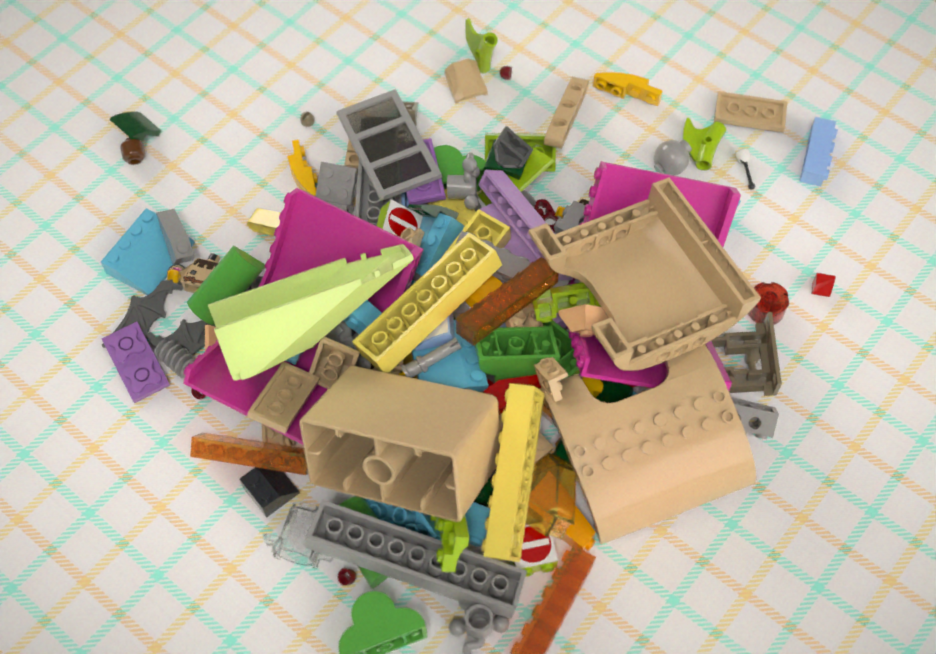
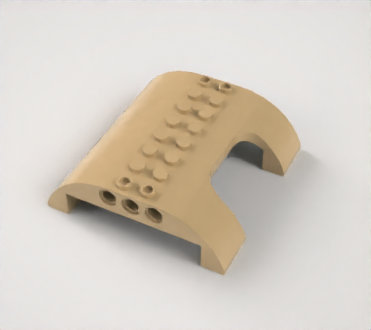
M670 177L653 183L649 198L645 201L557 234L553 233L547 223L528 231L539 251L555 272L580 280L597 299L609 318L593 324L591 328L614 364L623 370H640L652 367L706 344L738 323L761 299L760 295Z
M705 344L665 361L667 375L660 385L619 402L604 403L594 398L578 374L560 380L563 388L560 392L563 399L554 402L543 388L539 389L545 393L544 403L546 408L549 407L594 520L595 524L593 527L601 545L756 483L755 463L745 430L724 379Z

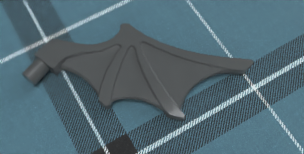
M164 280L160 282L152 293L145 297L133 295L124 319L114 332L138 322L146 338L153 322L160 317L165 318L166 316L164 300L167 294H172L173 290L182 291V284L174 283L173 280Z
M183 319L180 321L178 329L171 335L162 338L160 335L156 337L152 332H149L146 338L154 348L164 339L169 341L175 340L182 348L187 349L191 355H194L205 347V325L211 324L203 320L187 323Z

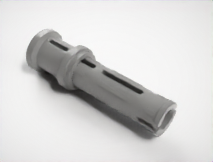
M454 337V339L422 357L421 355L416 356V359L407 365L402 364L401 368L406 377L412 378L421 372H427L429 366L462 348L456 337Z

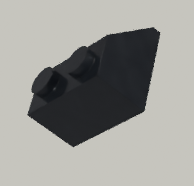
M277 463L256 466L239 478L244 490L266 518L300 494L299 490Z

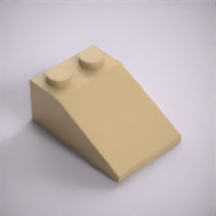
M323 337L319 342L309 373L320 377L318 385L329 389L348 367L357 365L360 351Z

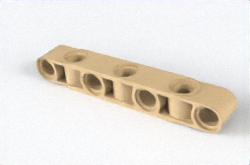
M571 77L547 129L544 145L563 148L586 95L589 80Z

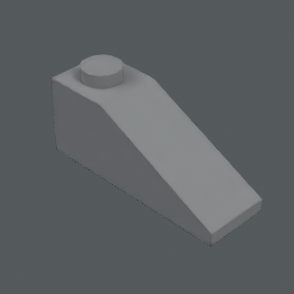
M175 209L157 212L156 215L172 264L191 261L194 252Z

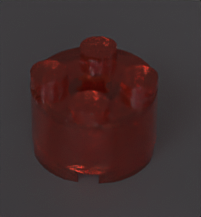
M761 282L754 287L761 299L748 315L754 322L764 323L767 313L772 312L775 325L785 315L789 306V295L787 290L778 283Z

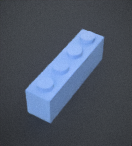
M815 117L810 130L800 182L821 187L823 180L828 179L830 170L827 169V166H830L832 156L829 155L833 152L835 142H832V140L836 138L838 129H835L836 121Z

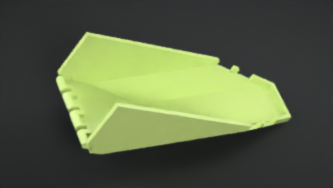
M404 244L381 249L382 255L367 258L366 253L360 254L362 260L347 263L346 258H342L208 304L216 326L214 331L232 378L234 380L250 378L313 347L414 260L412 253Z

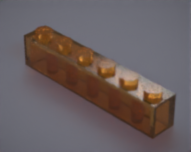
M540 257L535 262H531L524 270L516 273L513 278L504 282L495 291L490 292L469 310L461 313L456 318V333L473 346L556 285L559 273L555 272L543 257Z
M203 432L191 438L190 457L301 475L308 474L304 448Z
M574 545L570 551H565L561 559L564 562L560 569L556 568L551 578L554 581L551 587L546 586L541 596L544 599L541 605L536 604L531 614L534 618L530 624H525L521 632L523 638L520 643L515 642L510 654L547 653L595 564V556Z

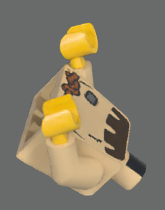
M211 253L207 260L197 258L192 264L181 271L169 270L167 280L173 279L174 283H178L181 280L185 291L195 293L218 265L220 257Z

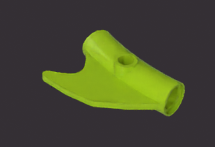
M467 18L465 20L466 41L477 61L480 73H487L491 69L492 54L498 43V38L492 32L478 34L474 30L471 20Z
M686 118L683 140L687 141L692 148L689 155L696 163L698 169L709 170L712 167L717 146L727 130L726 126L721 122L715 121L706 128L697 129L693 126L691 119Z

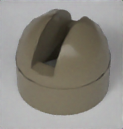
M306 111L301 114L300 120L304 127H310L315 123L312 113Z

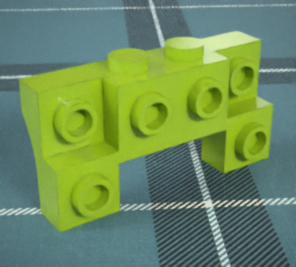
M583 282L530 291L536 321L542 323L550 322L553 318H557L556 313L559 310L584 304L601 307L590 289Z
M430 515V520L434 521L435 530L440 531L441 549H437L436 560L440 562L441 572H455L458 557L469 543L466 517L464 515L461 521L455 522Z

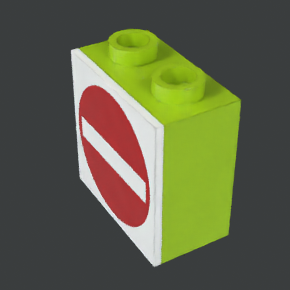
M391 199L381 207L376 226L400 237L406 228L411 227L413 230L420 228L423 217Z
M548 520L525 525L520 562L512 561L513 566L527 571L525 577L533 575L534 572L542 571V573H548L557 568L558 557Z

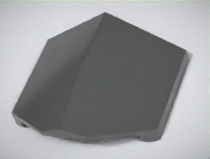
M508 126L504 127L493 144L496 162L503 168H522L534 150Z

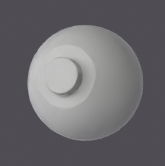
M668 140L661 143L654 153V168L659 173L674 176L682 173L689 164V153L692 151L691 146L685 140L681 142Z

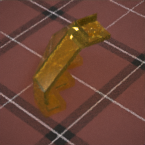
M551 452L534 464L526 524L546 537L550 535L562 540L569 525H575L576 475L572 465L553 456Z

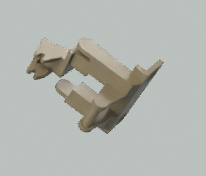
M772 312L767 313L764 323L755 324V332L725 333L724 337H716L711 340L714 347H724L725 355L746 354V364L749 370L734 371V367H724L732 382L729 393L764 391V396L777 395L782 381ZM759 359L761 360V370L756 368Z

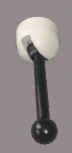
M742 149L736 152V158L739 163L744 164L749 181L748 188L753 190L755 184L752 182L747 164L751 159V154L748 149Z

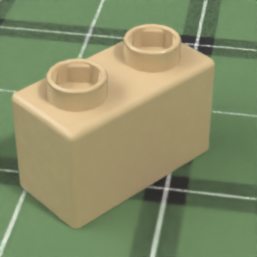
M350 366L300 420L308 475L313 485L455 522L461 521L497 467L495 458L496 454L500 451L498 441L500 433L498 401L493 395L480 393L472 389H461L405 377L396 373H386L358 366Z

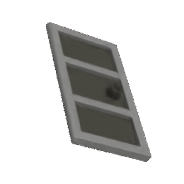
M396 89L336 112L380 201L442 178L438 166Z

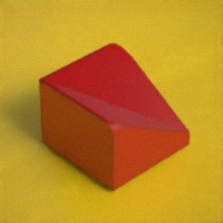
M816 273L812 282L811 294L830 297L836 276Z

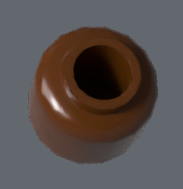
M127 138L120 145L122 159L128 164H140L145 158L142 141Z

